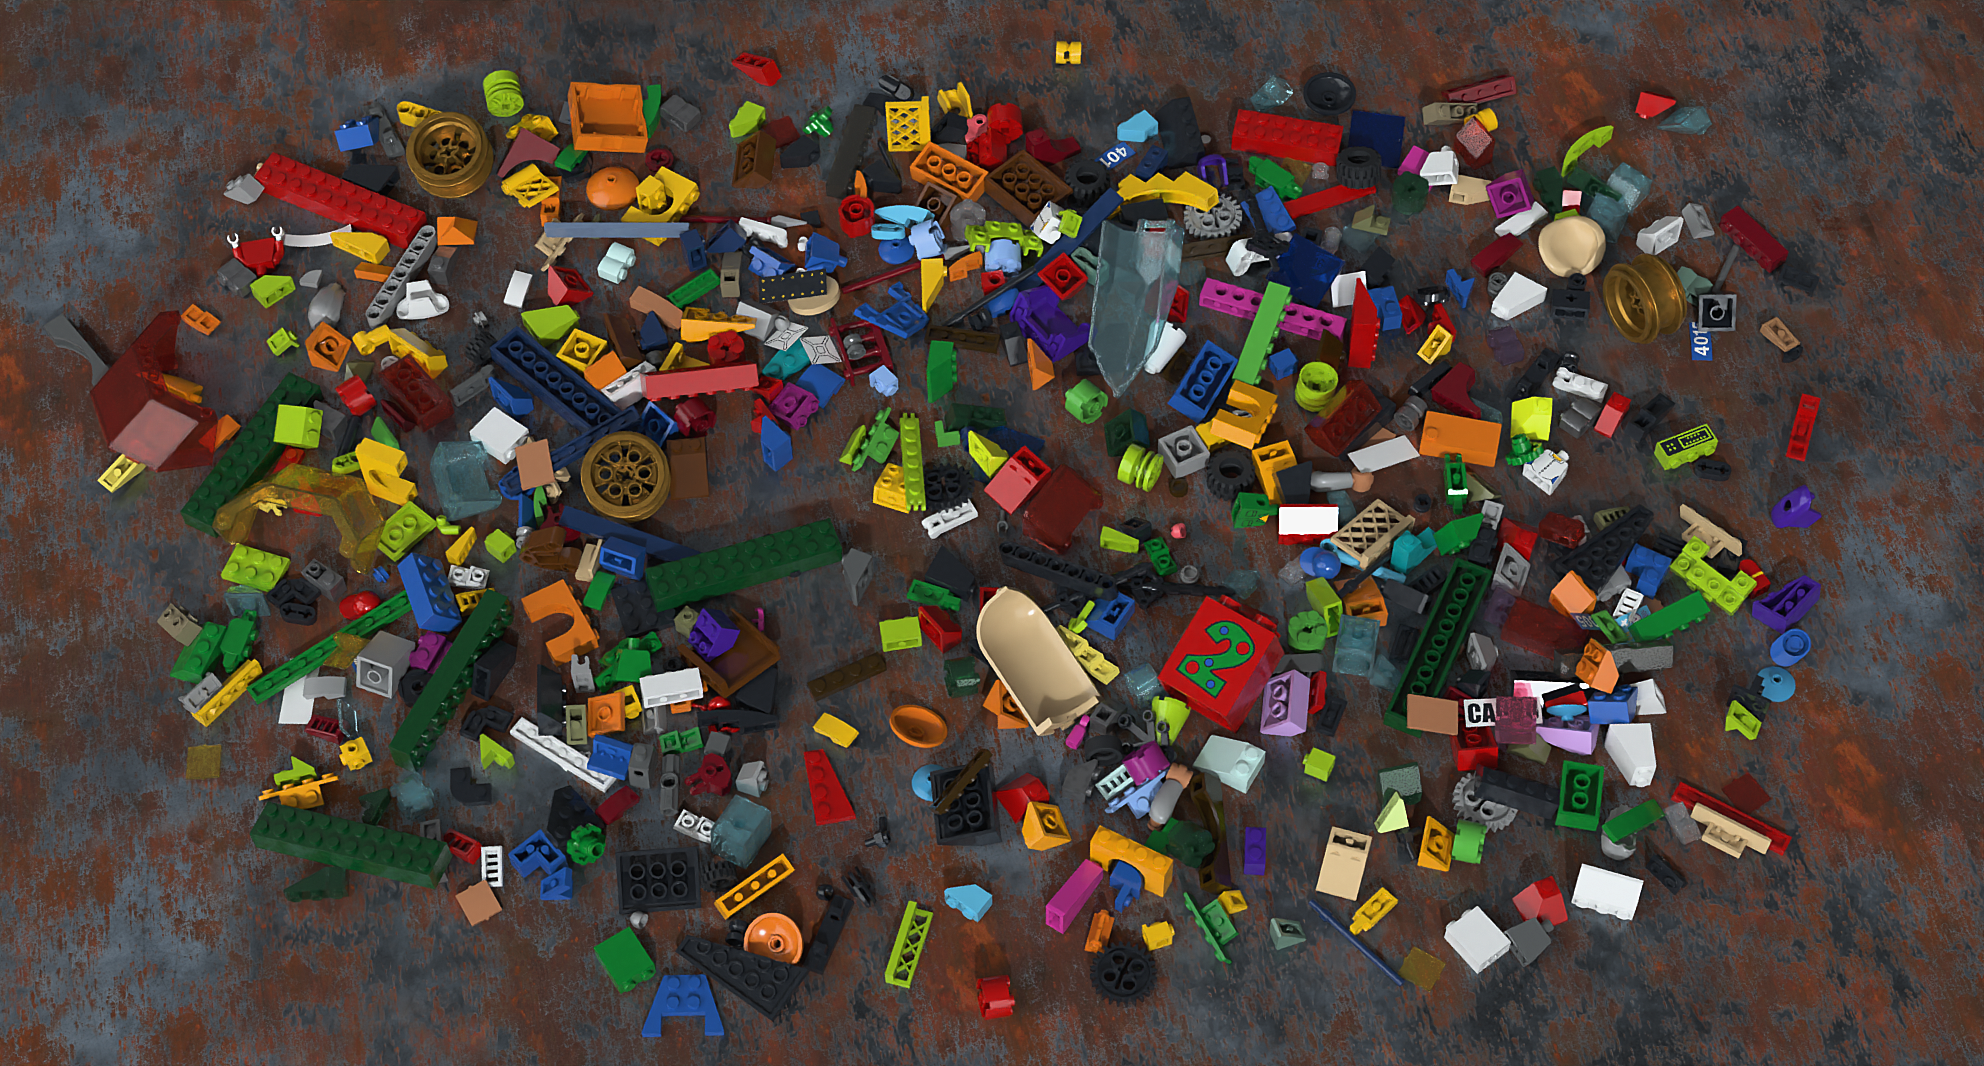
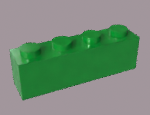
M1698 590L1633 623L1628 627V630L1639 648L1645 645L1649 648L1658 643L1657 639L1662 637L1665 640L1674 635L1673 631L1678 629L1681 632L1690 627L1689 623L1695 621L1697 624L1706 619L1705 615L1711 610Z

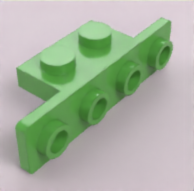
M890 407L877 413L875 425L873 424L867 432L869 434L868 438L862 442L860 453L852 461L854 463L852 471L855 472L862 467L867 456H870L880 464L886 461L900 434L885 423L891 411Z

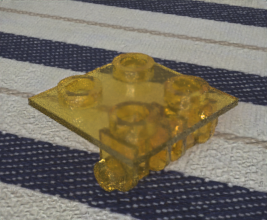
M336 632L333 635V639L338 646L324 661L323 665L345 670L352 665L353 660L370 640L360 638L358 635Z

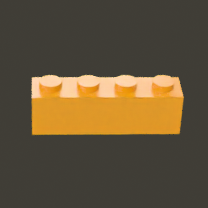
M781 854L717 899L714 905L723 918L727 920L792 874L795 869L785 855Z

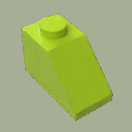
M264 275L250 284L253 296L266 309L296 290L293 279L290 276Z

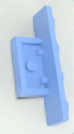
M1171 765L1164 770H1159L1160 774L1154 779L1149 780V778H1146L1147 780L1136 788L1133 786L1127 789L1122 798L1119 799L1117 797L1108 803L1109 807L1105 809L1106 813H1113L1127 803L1136 819H1140L1150 811L1155 795L1163 785L1160 779L1167 775Z

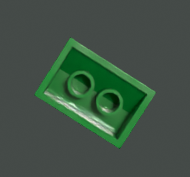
M931 340L927 364L928 403L935 402L953 390L954 382L958 380L957 350H954V342Z
M212 622L200 624L202 630L188 647L184 646L169 674L170 677L199 684L206 677L205 674L207 672L213 673L223 655L220 645L227 631L226 626Z

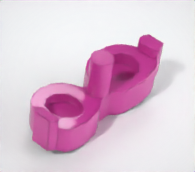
M761 607L755 608L759 619H752V622L758 623V630L761 632L765 628L763 609Z

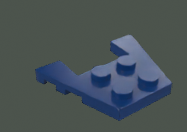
M900 281L889 287L887 292L899 302L882 313H879L865 302L856 308L854 312L855 316L905 339L928 325L930 321L922 308L911 300V294L904 291V285Z
M664 975L642 1029V1037H661L663 1016L705 1015V1036L724 1035V1029L706 975Z

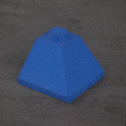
M492 376L488 378L493 399L515 421H519L534 410V400L529 392L525 393L520 387Z

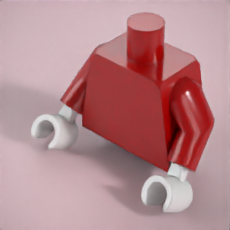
M275 227L272 228V234L276 236V240L272 237L242 242L238 246L239 237L236 233L237 239L234 242L230 241L229 235L227 237L228 242L233 245L232 251L235 259L257 276V279L267 275V273L274 272L276 265L284 257V240L281 237L285 231L282 227H280L281 231L279 234H276Z

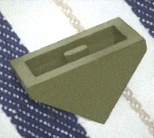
M361 359L347 362L344 381L357 374L366 385L375 363Z
M1466 472L1467 502L1496 499L1502 496L1475 472Z

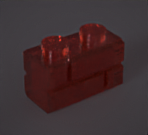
M1550 511L1538 525L1541 538L1572 549L1585 537L1584 523L1578 519L1568 518L1561 513L1557 514Z

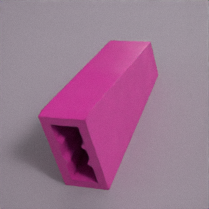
M1085 859L1046 905V924L1064 934L1103 879V868L1097 862Z

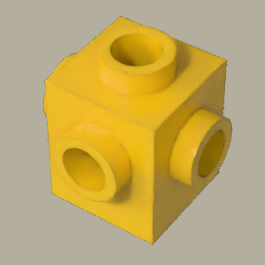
M362 737L349 740L340 746L342 754L339 757L344 766L348 765L350 771L360 769L373 761Z

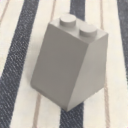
M379 631L357 655L356 687L392 699L398 689L400 680H403L410 667L409 656L413 650L415 651V642Z

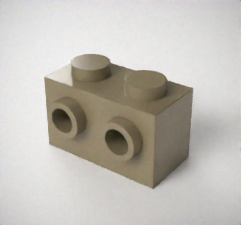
M171 603L157 622L174 639L188 647L202 630V627L197 623L198 619L190 614L188 609L182 605L177 607Z

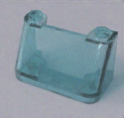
M482 441L439 442L432 456L430 471L447 521H457L496 509L502 502L501 494L497 490L490 491L482 466L484 460L487 459V451L484 449Z

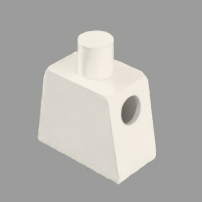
M1443 146L1441 152H1431L1428 155L1420 171V176L1425 186L1458 183L1459 162L1454 151L1448 146Z

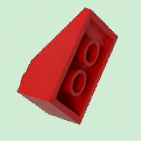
M1458 717V735H1449L1457 770H1476L1477 763L1498 768V746L1490 726L1466 727L1465 717Z

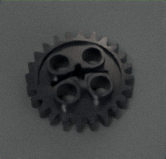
M940 463L938 468L933 465L932 470L926 468L927 473H923L926 510L930 508L931 512L937 509L938 513H941L942 510L948 513L950 508L956 511L955 507L962 508V502L968 503V498H972V493L975 492L973 475L970 474L968 469L965 470L964 466L958 468L957 463L953 467L950 463L946 466ZM942 477L945 479L946 499H944Z
M1119 941V946L1117 947L1113 942L1111 943V949L1104 946V954L1099 951L1097 952L1098 959L1093 958L1092 963L1094 965L1090 966V971L1093 972L1090 974V979L1094 980L1091 986L1097 987L1096 995L1102 993V1001L1109 998V1005L1116 1001L1117 1007L1120 1006L1121 1002H1124L1125 1007L1128 1008V1002H1132L1136 1006L1137 999L1142 1003L1144 1002L1143 995L1150 997L1149 990H1154L1155 985L1153 983L1157 982V977L1154 976L1157 974V969L1154 968L1156 962L1150 961L1152 955H1145V948L1139 951L1138 944L1131 947V943L1128 941L1127 945L1123 946L1122 941ZM1119 958L1122 959L1124 962L1121 964H1117L1113 960ZM1132 959L1127 968V974H1124L1121 980V985L1119 989L1116 990L1115 987L1120 981V974L1122 975L1124 973L1128 960ZM1140 967L1142 968V971L1135 972L1133 971V968ZM1112 976L1115 980L1109 982L1105 980V977ZM1130 984L1134 988L1132 990H1127L1124 988V986Z

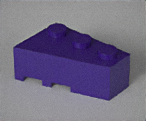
M1803 575L1786 584L1783 589L1776 593L1773 591L1768 594V597L1760 601H1754L1752 617L1784 634L1819 600L1821 584Z

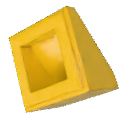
M1240 890L1224 891L1217 898L1228 915L1248 908Z

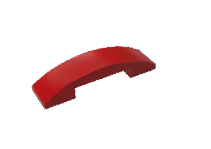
M1802 393L1785 457L1805 461L1821 398Z

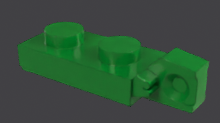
M916 579L913 580L907 593V599L929 606L938 605L942 610H948L949 608L959 611L962 605L961 599L954 597L950 590Z

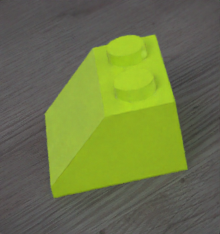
M279 405L274 442L304 449L318 448L323 411L309 407Z

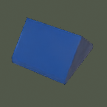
M649 401L641 415L643 422L640 425L645 429L646 436L664 450L667 447V440L679 438L677 422L655 402Z

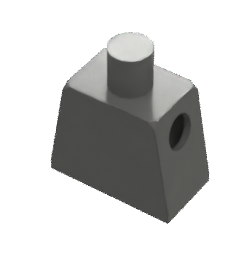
M634 743L628 765L630 786L650 789L659 756L654 745Z
M1534 917L1504 931L1503 934L1511 941L1509 948L1521 965L1525 967L1533 962L1552 942L1547 934L1554 930V926L1548 919L1539 923Z

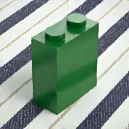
M630 926L593 947L597 959L620 994L631 991L638 983L651 979L656 973L653 961Z

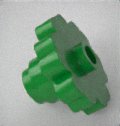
M829 105L818 112H814L809 117V120L802 128L806 135L815 130L819 136L822 135L825 138L834 130L832 122L828 119L833 111Z
M1525 433L1518 434L1511 438L1512 450L1505 455L1508 465H1522L1539 458V455L1544 453L1542 443L1530 442L1529 437H1526Z
M588 823L585 827L579 825L572 831V839L567 842V853L572 855V861L586 865L588 862L594 863L602 856L606 846V837L601 834L599 827Z

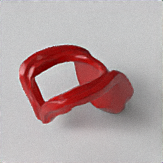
M716 696L708 703V711L732 710L729 699H724L722 696ZM715 725L708 726L709 733L711 731L717 733H734L739 731V728L724 727L717 731Z

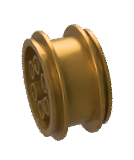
M441 112L426 118L413 130L407 142L406 158L411 171L420 186L436 197L455 199L475 192L486 182L493 168V149L483 128L476 120L463 113ZM456 136H460L458 142L456 141ZM426 166H433L427 170L425 169Z
M1647 253L1640 254L1634 258L1631 265L1627 263L1614 265L1604 279L1603 297L1608 315L1616 329L1627 340L1640 344H1649L1657 338L1659 332L1662 334L1675 333L1684 322L1687 314V301L1683 285L1673 267L1662 257Z
M619 431L602 437L588 450L581 467V483L589 503L603 517H617L627 523H634L652 516L664 504L670 491L671 473L667 458L657 443L637 432ZM622 449H628L627 457H623ZM614 454H618L621 457L616 463L610 461L611 456ZM638 454L640 459L637 462H631L629 460L630 456ZM648 458L652 461L651 464L641 465ZM604 460L609 464V467L600 464ZM642 470H647L650 472V475L647 478H641L639 476ZM602 472H611L610 478H601ZM627 474H629V477L632 480L626 479L625 481H623V477L621 475L626 476ZM643 483L654 486L651 493L642 487ZM609 484L604 492H599V487ZM619 487L621 489L620 494L612 495V488ZM632 487L640 488V492L637 495H632L630 490ZM624 495H628L630 505H622Z

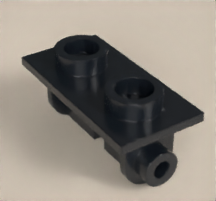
M1654 854L1645 868L1672 894L1676 895L1680 888L1683 889L1688 884L1687 878L1683 877L1677 870L1673 871V866L1663 855Z

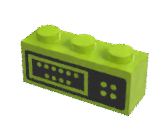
M1704 424L1657 442L1654 454L1664 470L1675 469L1683 463L1693 462L1701 456H1709L1714 453L1718 440L1709 426Z

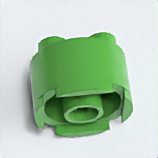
M1083 379L1065 394L1067 398L1065 402L1066 410L1080 422H1085L1086 424L1097 420L1102 414V407H1106L1108 403L1107 394L1087 379Z
M1314 610L1300 612L1290 619L1287 634V644L1291 651L1296 654L1321 653L1327 639L1328 626L1326 621Z
M1459 819L1451 859L1480 864L1487 825Z

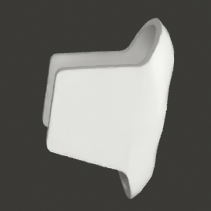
M428 280L411 282L406 284V298L400 301L396 313L400 319L405 320L434 317L448 311L449 301L446 296L436 293Z

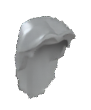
M337 282L323 287L312 299L308 309V319L313 330L323 321L333 329L336 327L343 308L344 296L346 295L342 286L337 284Z
M1620 804L1618 808L1610 811L1605 823L1632 808ZM1603 830L1601 835L1603 853L1619 861L1629 858L1637 849V833H1633L1613 843Z

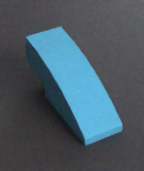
M908 205L888 206L875 210V213L881 218L903 225L909 229L912 228L914 223L920 224L935 217L927 209Z

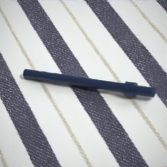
M1314 898L1308 903L1320 914L1319 917L1324 922L1330 923L1399 987L1405 983V980L1337 920L1331 910L1324 908Z

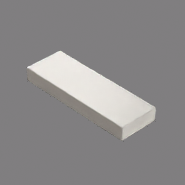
M1535 201L1531 210L1517 213L1496 227L1495 232L1500 237L1508 233H1512L1517 237L1546 218L1548 212Z

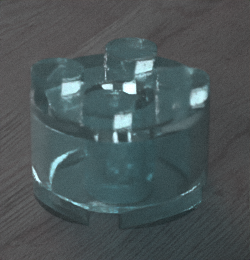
M1147 662L1142 663L1123 675L1127 682L1125 685L1129 693H1134L1136 696L1135 701L1140 709L1152 704L1153 697L1159 696V699L1166 696L1164 688L1160 686L1156 672Z
M417 772L390 787L392 797L397 796V807L411 821L435 806L431 799L434 797L433 791L429 786H424L423 780Z

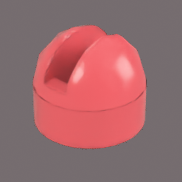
M1178 523L1171 527L1172 537L1176 539L1186 537L1187 531L1183 523Z

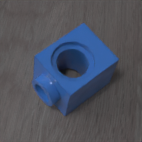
M1287 348L1269 356L1268 368L1275 378L1280 380L1297 372L1299 360L1296 354Z

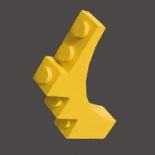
M1188 172L1183 173L1175 181L1157 173L1147 182L1130 174L1118 183L1119 191L1116 193L1124 201L1107 219L1111 220L1120 213L1121 205L1163 198L1164 203L1185 204L1208 212L1219 203L1218 191L1213 186Z

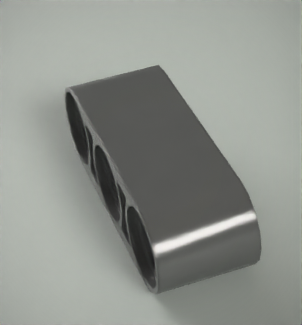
M1319 653L1283 655L1270 678L1295 669L1310 679L1311 676L1320 670L1325 672L1324 656Z

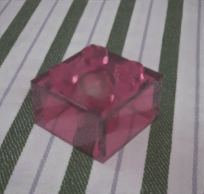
M1497 696L1495 718L1496 743L1536 744L1537 697Z

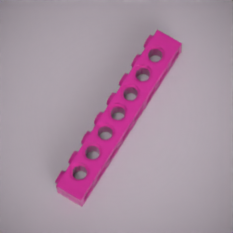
M1207 278L1200 293L1199 305L1254 321L1264 294ZM1291 302L1290 306L1287 305L1285 308L1287 312L1284 321H1280L1278 326L1282 330L1319 341L1323 329H1326L1341 341L1346 330L1347 318Z

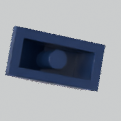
M730 219L707 241L706 251L708 253L735 252L746 244L747 232Z
M653 311L649 312L640 330L641 340H639L642 351L646 350L647 354L651 351H663L669 348L667 336Z

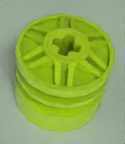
M499 70L488 74L484 78L483 89L487 108L492 115L508 117L518 113L523 108L524 101L519 78L514 72Z
M1311 362L1301 369L1295 390V399L1301 407L1312 412H1321L1332 404L1338 384V374L1334 368L1323 362Z
M1132 443L1123 456L1117 479L1129 485L1136 479V487L1140 489L1143 486V490L1149 492L1160 476L1164 456L1159 453L1155 455L1154 451H1149L1145 456V448Z

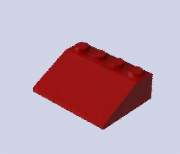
M1356 278L1350 323L1348 367L1370 368L1371 361H1375L1380 318L1377 317V308L1362 280Z

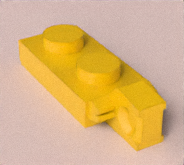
M1382 887L1355 912V916L1352 918L1354 923L1350 925V931L1355 936L1362 929L1368 931L1398 903V899Z

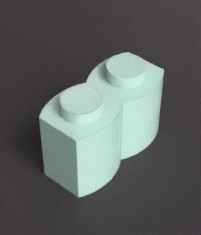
M614 242L598 266L599 277L619 284L621 280L626 278L627 270L636 261L634 249Z

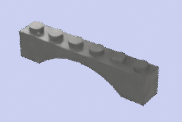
M61 314L43 325L47 335L57 347L75 351L90 362L93 374L91 383L96 394L105 404L110 403L125 393L122 387L124 385L122 379L118 375L115 377L112 367L109 364H104L105 361L101 354L94 352L95 348L91 342L84 340L85 336L80 330L76 331V326L70 318L66 319Z

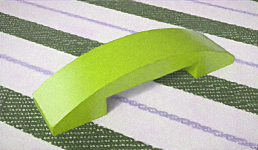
M1611 125L1601 127L1579 138L1565 156L1561 176L1565 177L1576 168L1578 157L1592 145L1600 148L1612 137L1614 127Z

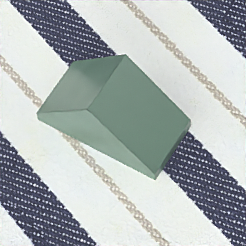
M1280 918L1271 919L1269 933L1277 950L1307 939L1299 921Z

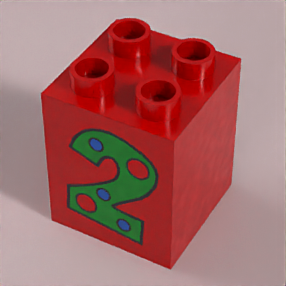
M1221 595L1217 602L1206 596L1157 679L1169 697L1186 703L1187 707L1190 706L1192 710L1236 734L1284 655L1279 642L1281 635L1275 631L1277 625L1260 614H1256L1252 621L1249 620L1240 611L1242 606L1230 597Z

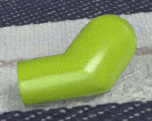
M439 515L436 518V526L442 534H461V526L450 525L446 516Z

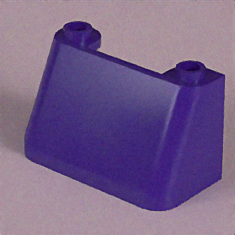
M1047 285L1019 292L1009 318L1010 322L1017 321L1026 340L1031 338L1053 363L1061 360L1090 341L1097 330L1088 322L1080 324L1078 328L1057 307L1060 298Z

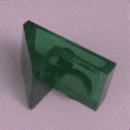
M383 788L358 798L360 805L366 808L362 816L364 824L373 826L378 824L392 799L389 789Z

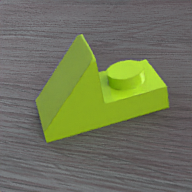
M1733 700L1726 717L1725 731L1738 729L1749 740L1756 739L1762 722L1736 700Z
M483 733L480 735L483 768L486 769L495 760L500 766L505 765L511 769L515 764L513 754Z
M291 756L293 770H283L280 773L274 774L275 783L279 791L283 790L282 786L294 783V786L302 785V781L314 778V781L318 780L314 767Z

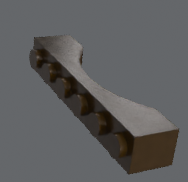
M1203 772L1189 781L1191 798L1201 816L1206 837L1205 858L1199 869L1200 889L1214 895H1220L1224 891L1232 889L1221 780Z

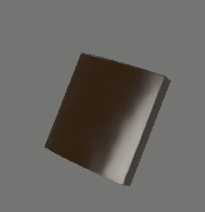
M1180 347L1160 376L1178 386L1195 357Z

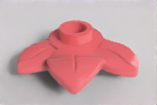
M977 114L972 119H967L968 132L965 135L967 144L987 131V117L985 115ZM982 120L983 123L978 124L977 121Z

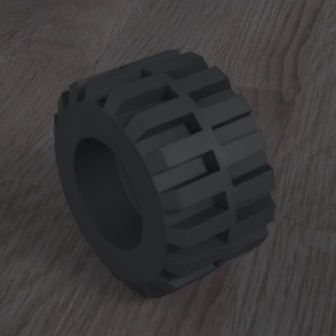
M1365 146L1349 147L1342 150L1336 158V178L1338 182L1351 189L1373 187L1381 180V155L1378 154V151Z
M1083 159V161H1076V164L1072 163L1065 174V183L1073 189L1068 199H1071L1072 203H1077L1078 206L1085 205V207L1093 205L1110 188V172L1107 170V167L1101 165L1100 161L1095 162L1094 159ZM1082 182H1092L1093 184H1083Z
M1230 449L1229 452L1222 450L1221 454L1219 452L1216 453L1215 457L1210 459L1207 468L1208 489H1211L1210 492L1213 495L1216 494L1218 499L1224 498L1223 501H1228V499L1236 501L1239 492L1250 493L1253 489L1255 478V465H1253L1252 459H1248L1249 456L1247 454L1243 455L1242 451L1234 452V449ZM1232 472L1238 474L1239 477L1231 479L1224 477L1222 474Z

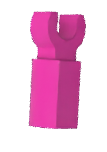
M1084 714L1080 723L1075 725L1066 739L1068 747L1077 750L1086 736V730L1090 727L1089 716Z

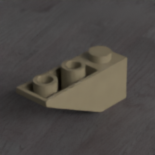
M1430 104L1422 108L1424 125L1464 123L1466 117L1478 113L1477 104Z
M743 252L724 253L720 280L722 297H740Z

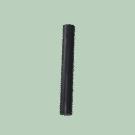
M878 142L877 145L887 167L902 183L884 142Z

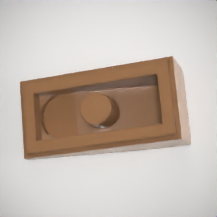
M1778 317L1762 324L1760 332L1784 352L1800 344Z

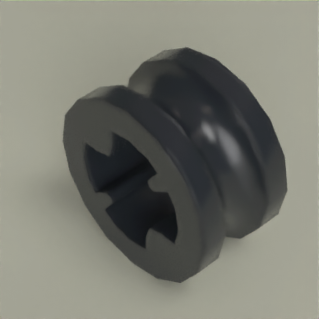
M1426 494L1417 495L1413 504L1414 509L1420 513L1427 512L1432 503L1431 498ZM1421 501L1426 502L1423 506L1420 505Z

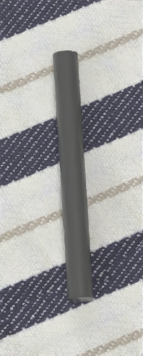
M1732 247L1711 292L1720 291L1737 256L1739 247Z

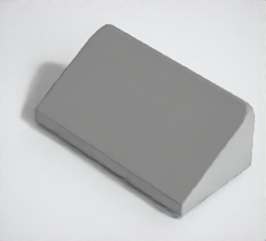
M1689 203L1682 210L1683 217L1693 238H1702L1715 234L1702 205Z
M641 699L643 735L667 732L666 706L660 705L644 708L643 699Z

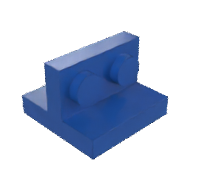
M752 246L749 251L754 257L748 270L760 277L783 275L787 271H794L797 266L769 248Z
M596 734L593 739V753L587 763V769L625 781L629 773L628 765L634 745Z

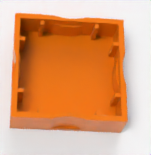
M570 83L567 96L574 150L645 152L648 135L646 121L642 112L643 100L640 85Z

